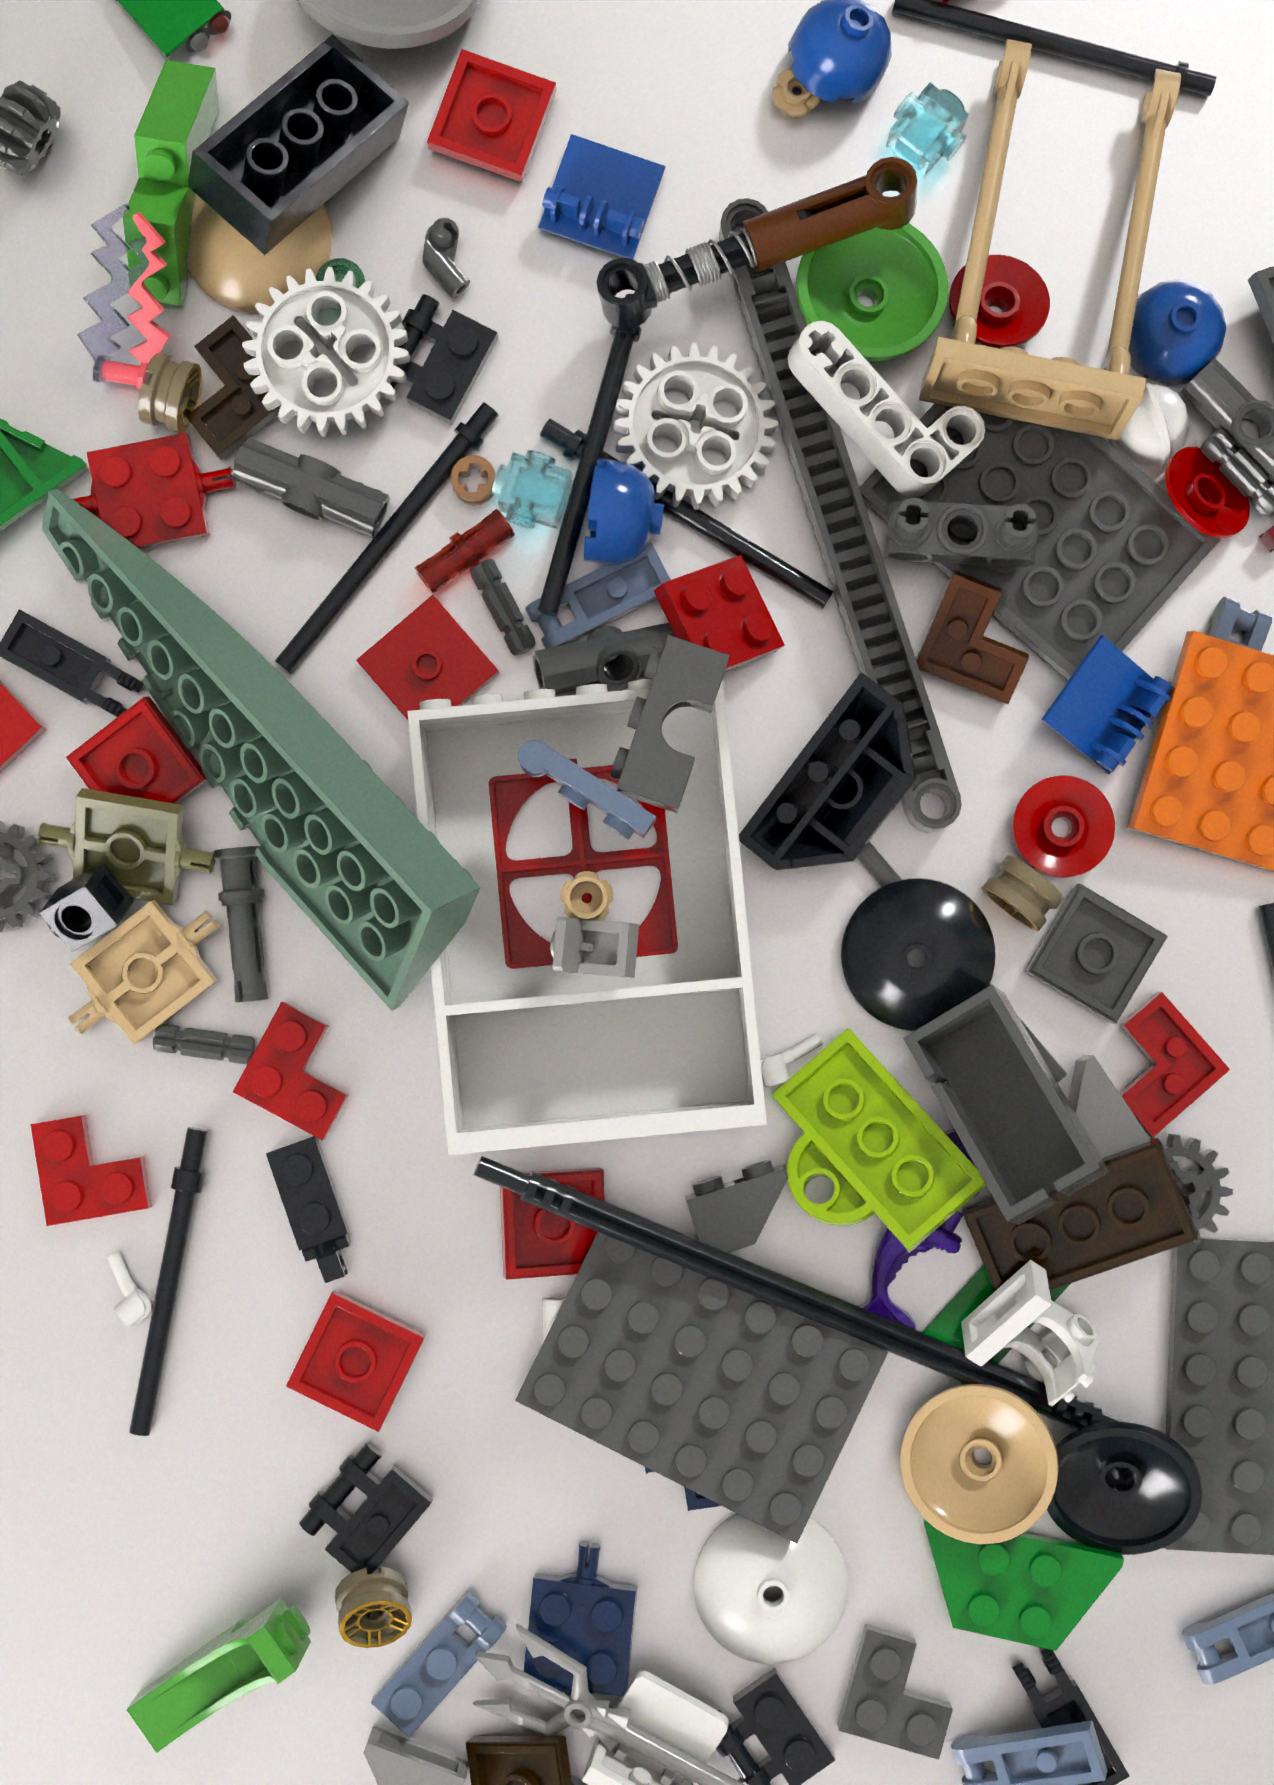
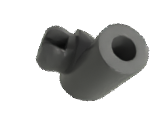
M440 218L427 230L422 262L428 272L451 298H455L464 292L469 286L470 280L454 263L457 239L460 234L459 227L449 218Z

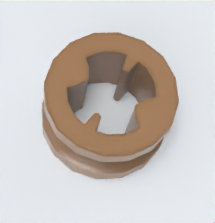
M476 455L466 456L458 460L451 472V485L457 498L465 504L472 506L482 505L488 502L495 494L497 477L493 466L485 458ZM471 469H479L482 478L488 476L487 484H479L477 492H468L466 483L460 485L461 477H469Z

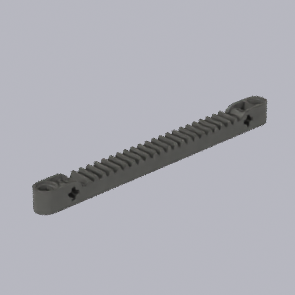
M749 198L738 199L730 203L722 214L719 242L728 239L732 229L742 224V221L768 212L766 207L759 201ZM786 262L762 271H758L755 266L753 268L749 264L736 268L734 275L730 272L728 274L739 306L744 312L747 329L752 336L753 348L758 354L759 366L765 376L766 387L770 391L771 400L775 402L774 409L777 412L778 424L782 428L784 443L789 449L790 461L795 468L796 479L802 489L803 501L808 507L809 519L813 523L815 537L821 547L822 559L827 565V574L833 584L834 596L839 602L840 614L845 621L846 632L852 642L853 654L858 660L859 672L864 673L904 704L913 757L921 754L927 755L913 760L917 779L901 799L905 816L909 823L919 831L926 833L938 832L952 824L959 816L962 806L961 795L840 427L799 382L789 368V350L806 327V323L799 308L797 295ZM815 350L810 352L812 355L816 356ZM932 792L938 794L943 799L945 811L940 819L928 818L923 814L920 807L923 794Z

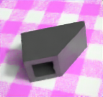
M766 1160L742 1168L743 1178L724 1183L722 1176H716L693 1184L694 1193L685 1196L699 1241L728 1253L754 1245L788 1180L786 1170L782 1165L773 1167L771 1160Z

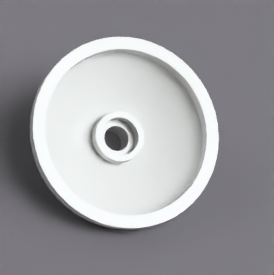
M736 1513L723 1521L704 1543L694 1571V1596L697 1610L704 1626L722 1647L732 1654L751 1662L782 1664L809 1655L824 1644L833 1634L840 1623L846 1607L848 1574L837 1543L829 1532L813 1518H809L796 1544ZM770 1586L781 1588L783 1591L781 1598L774 1602L766 1600L763 1597L766 1588Z

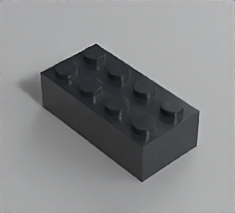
M332 34L192 151L188 187L259 251L266 255L400 138L409 102Z

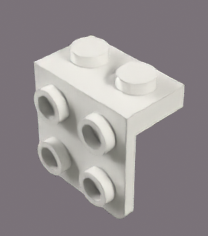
M640 1671L635 1675L616 1706L617 1709L631 1710L628 1723L704 1763H707L726 1734L729 1720L723 1713L647 1671ZM598 1737L594 1742L582 1778V1782L588 1785H693L694 1783L620 1742L609 1751Z

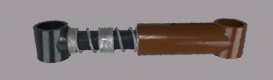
M882 158L873 163L867 174L742 221L740 234L737 235L732 231L729 233L728 239L717 243L712 239L708 243L704 241V243L697 244L693 248H686L685 255L673 259L671 256H666L664 263L661 264L653 261L643 265L634 259H613L603 266L596 281L603 314L608 322L617 328H636L645 323L651 315L652 309L657 307L659 301L662 302L663 300L666 301L667 298L670 299L671 293L686 287L689 291H692V285L697 283L703 287V285L706 286L710 282H717V280H721V274L730 272L734 275L736 268L749 264L753 268L755 266L758 271H762L876 227L886 230L900 229L907 225L915 215L917 205L916 171L909 162L902 158ZM886 191H897L900 193L894 197L882 195ZM622 290L635 291L629 297H615Z

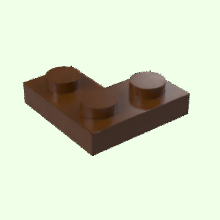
M954 570L918 652L916 661L920 670L1009 704L1029 660V654L983 636L1002 594V588Z

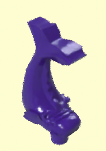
M959 1211L954 1213L910 1253L886 1227L879 1239L873 1259L872 1294L868 1301L858 1307L916 1330L915 1321L911 1315L891 1301L887 1288L896 1278V1273L902 1269V1265L908 1262L910 1256H916L918 1252L925 1253L933 1248L941 1249V1251L945 1250L947 1253L959 1252L962 1239L954 1233V1230L963 1214Z

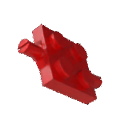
M181 433L86 452L92 477L91 495L72 500L98 517L137 548L141 549L210 535L205 513L207 493L230 488L235 489L236 482L231 477L233 472L231 467L202 473L194 459L190 436L187 433Z

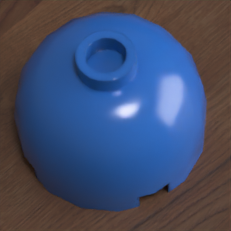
M821 0L809 8L801 18L788 43V53L791 50L794 59L791 68L795 77L808 92L827 102L836 103L840 97L845 99L854 98L852 103H858L875 92L889 66L892 57L891 33L885 18L874 6L864 0Z
M1182 279L1160 282L1140 294L1137 298L1129 345L1132 369L1142 377L1147 375L1151 379L1160 381L1159 383L1166 384L1167 386L1189 383L1219 355L1223 346L1226 322L1223 309L1215 296L1198 283Z
M597 459L587 515L590 537L585 536L584 561L602 564H621L630 561L645 550L650 534H661L664 504L655 503L652 482L644 472L634 465L615 460Z

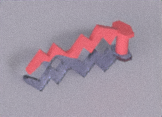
M123 204L91 224L107 246L92 251L90 254L110 274L111 282L83 298L101 319V322L81 331L77 336L95 361L93 382L110 381L134 385L136 389H140L141 383L147 384L151 374L146 372L151 358L162 351L171 337L168 332L153 321L156 316L164 311V308L144 284L146 278L167 265L154 251L166 241L141 212H137L133 215V220L143 238L129 241L128 246L111 228L130 211L129 205ZM131 248L143 261L132 269L120 258ZM127 293L142 306L127 316L147 339V341L129 350L141 362V366L111 361L109 355L121 348L110 336L130 325L111 303Z

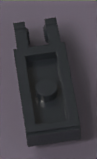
M20 609L0 642V657L86 705L89 701L116 717L120 716L127 709L124 708L123 704L111 697L105 698L95 692L103 675L105 674L116 680L118 685L129 691L139 693L143 686L142 681L110 664L111 660Z
M1043 1649L1040 1653L1048 1672L1054 1675L1060 1687L1044 1697L1041 1696L1037 1689L1036 1680L1028 1667H1025L1022 1662L1012 1667L1032 1702L1029 1706L1042 1728L1093 1721L1108 1771L1105 1781L1078 1785H1116L1130 1776L1074 1679L1070 1681L1053 1650Z

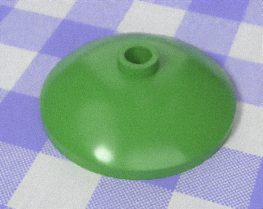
M908 223L902 228L894 230L876 227L802 255L796 276V295L799 308L807 325L816 321L832 323L867 361H887L913 352L933 334L942 319L947 305L948 279L945 266L937 249L921 231ZM867 296L872 300L873 305L869 307L863 306L859 303L857 297Z

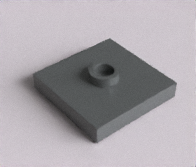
M1079 883L1074 887L1025 972L1110 1023L1116 1024L1168 936Z

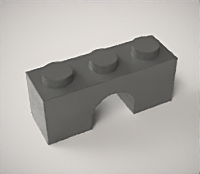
M670 635L667 637L664 649L657 646L653 647L644 674L645 677L653 679L647 699L639 696L636 697L627 727L636 729L630 749L619 748L610 774L611 778L619 780L616 788L619 793L678 813L695 757L671 748L663 737L662 724L672 711L682 707H693L709 713L712 712L730 655Z

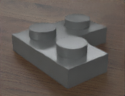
M865 1624L837 1723L839 1731L939 1760L953 1711L951 1704L904 1690L917 1645L915 1638Z

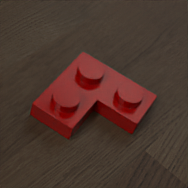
M1157 992L1119 1025L1153 1063L1120 1093L1144 1131L1150 1137L1156 1136L1230 1070L1163 992Z
M281 1002L237 1082L233 1093L318 1139L325 1140L349 1096L348 1093L305 1071L329 1025L286 1002Z
M86 1115L30 1124L47 1226L152 1207L144 1156L94 1165Z

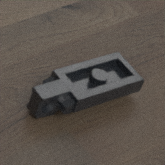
M313 1136L266 1153L299 1251L302 1250L305 1261L316 1258L325 1283L345 1277L348 1274V1270L340 1249L351 1246L347 1235L350 1229L318 1138Z

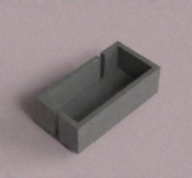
M993 984L903 1038L925 1078L936 1083L931 1089L1007 1222L1020 1225L1060 1202L1055 1194L1056 1191L1070 1196L1110 1173L1007 996ZM946 1081H948V1083H949V1085H950L951 1087H949V1086H947V1085H945V1084H943V1083L946 1082Z

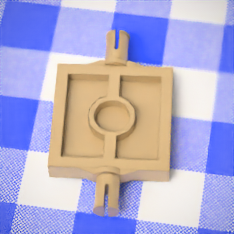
M156 900L147 903L70 963L85 982L89 996L92 999L68 1017L71 1025L76 1024L89 1014L88 1018L75 1027L76 1031L83 1034L105 1016L118 1024L133 1044L141 1041L159 1025L218 981L201 959L198 947L196 946V944L219 928L217 921H211L198 931V928L213 918L205 910L198 918L185 928H182L170 920Z

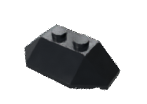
M861 672L740 832L739 841L775 870L853 862L917 779L904 704Z

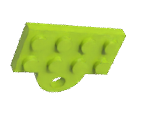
M849 1028L771 1095L804 1133L793 1146L787 1163V1181L790 1191L801 1209L811 1218L823 1224L850 1226L863 1222L876 1214L910 1253L986 1186L979 1171ZM816 1177H827L833 1181L835 1187L831 1199L822 1204L809 1201L806 1197L808 1183Z

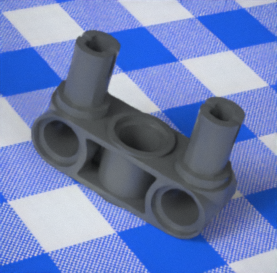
M915 497L904 501L891 502L888 504L885 556L893 560L996 567L1032 566L1035 564L1036 542L1039 535L1037 525L1038 512L1029 505L1022 503L1014 504L1013 506L926 502ZM955 524H965L973 530L975 540L967 545L955 544L949 538L947 530Z

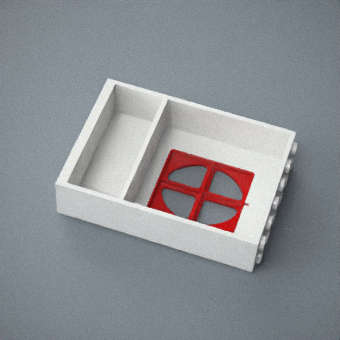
M653 679L628 682V690L611 692L607 691L606 684L583 685L576 687V695L559 697L555 696L554 689L530 690L524 692V700L506 702L503 701L502 694H485L472 697V705L451 706L450 699H432L421 701L419 703L420 710L407 711L417 819L428 831L436 836L439 843L462 868H465L471 874L474 881L481 887L467 921L431 966L448 1155L767 1125L724 681L721 682L711 713L693 707H682L672 711L662 724V734L667 744L678 752L695 757V762L678 813L637 800L645 810L656 816L653 826L657 834V841L652 847L609 852L593 850L590 844L587 807L585 810H582L568 801L572 835L571 852L565 856L536 859H510L506 854L508 835L518 812L526 801L545 785L556 783L557 781L546 774L541 777L527 775L522 770L518 761L519 748L529 740L541 741L596 778L606 779L618 785L619 780L610 777L619 748L630 749L636 729L627 727L636 697L639 696L647 699ZM654 866L660 871L661 881L656 900L651 911L639 926L635 978L554 971L550 942L539 936L525 922L518 912L509 890L512 881L518 878L569 874L575 879L576 874L584 871L597 874L603 870ZM589 893L583 894L582 901L590 903L592 895Z

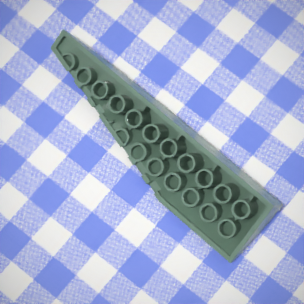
M60 490L48 491L42 525L43 532L76 581L85 579L88 583V591L92 600L91 605L101 619L110 617L123 636L117 644L127 660L137 658L148 674L144 676L142 682L185 748L196 747L198 750L200 764L203 768L202 773L210 786L215 788L221 785L235 806L231 809L229 815L239 830L249 828L260 844L254 853L262 865L390 1010L393 1011L400 1007L465 924L481 887L474 881L471 874L465 868H462L439 843L436 836L428 831L410 812L402 799L396 796L373 772L370 765L362 760L292 684L225 620L174 576L98 517Z

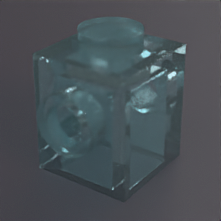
M929 82L918 96L914 92L909 93L895 111L893 117L897 121L890 129L886 147L899 158L909 162L915 171L924 178L941 157L949 161L961 148L967 138L962 131L969 113L964 110L962 101L954 93L947 89L940 90Z
M528 450L525 456L513 452L508 466L500 464L493 483L492 494L499 495L497 499L498 506L501 512L507 513L505 517L507 521L531 529L534 528L535 523L558 529L573 483L571 470L556 466L554 458L538 451Z

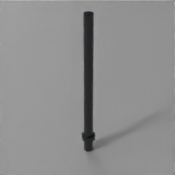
M895 0L892 10L896 13L1005 42L1007 39L1030 43L1032 44L1031 49L1154 81L1156 69L1181 73L1179 94L1184 89L1211 96L1217 76L1189 69L1188 62L1179 60L1177 65L950 4H943L935 0Z
M611 326L610 333L614 336L538 606V611L546 615H558L590 500L595 466H597V459L602 457L633 342H638L642 332L640 326L631 329Z
M483 402L466 424L459 423L454 430L457 434L276 658L275 662L289 673H292L449 478L458 460L466 457L472 448L478 450L483 444L482 435L499 416L491 406Z
M551 418L548 419L540 436L564 450L563 456L573 461L577 458L580 460L587 434L580 430L574 433ZM603 451L601 459L619 461ZM651 481L652 484H653V486H654V491H655V488H656V485H657V484H655L653 481ZM666 490L658 500L655 499V503L664 504V512L734 555H742L744 561L819 607L824 608L834 592L700 509L694 510L693 506L682 499L678 507H673L672 492Z

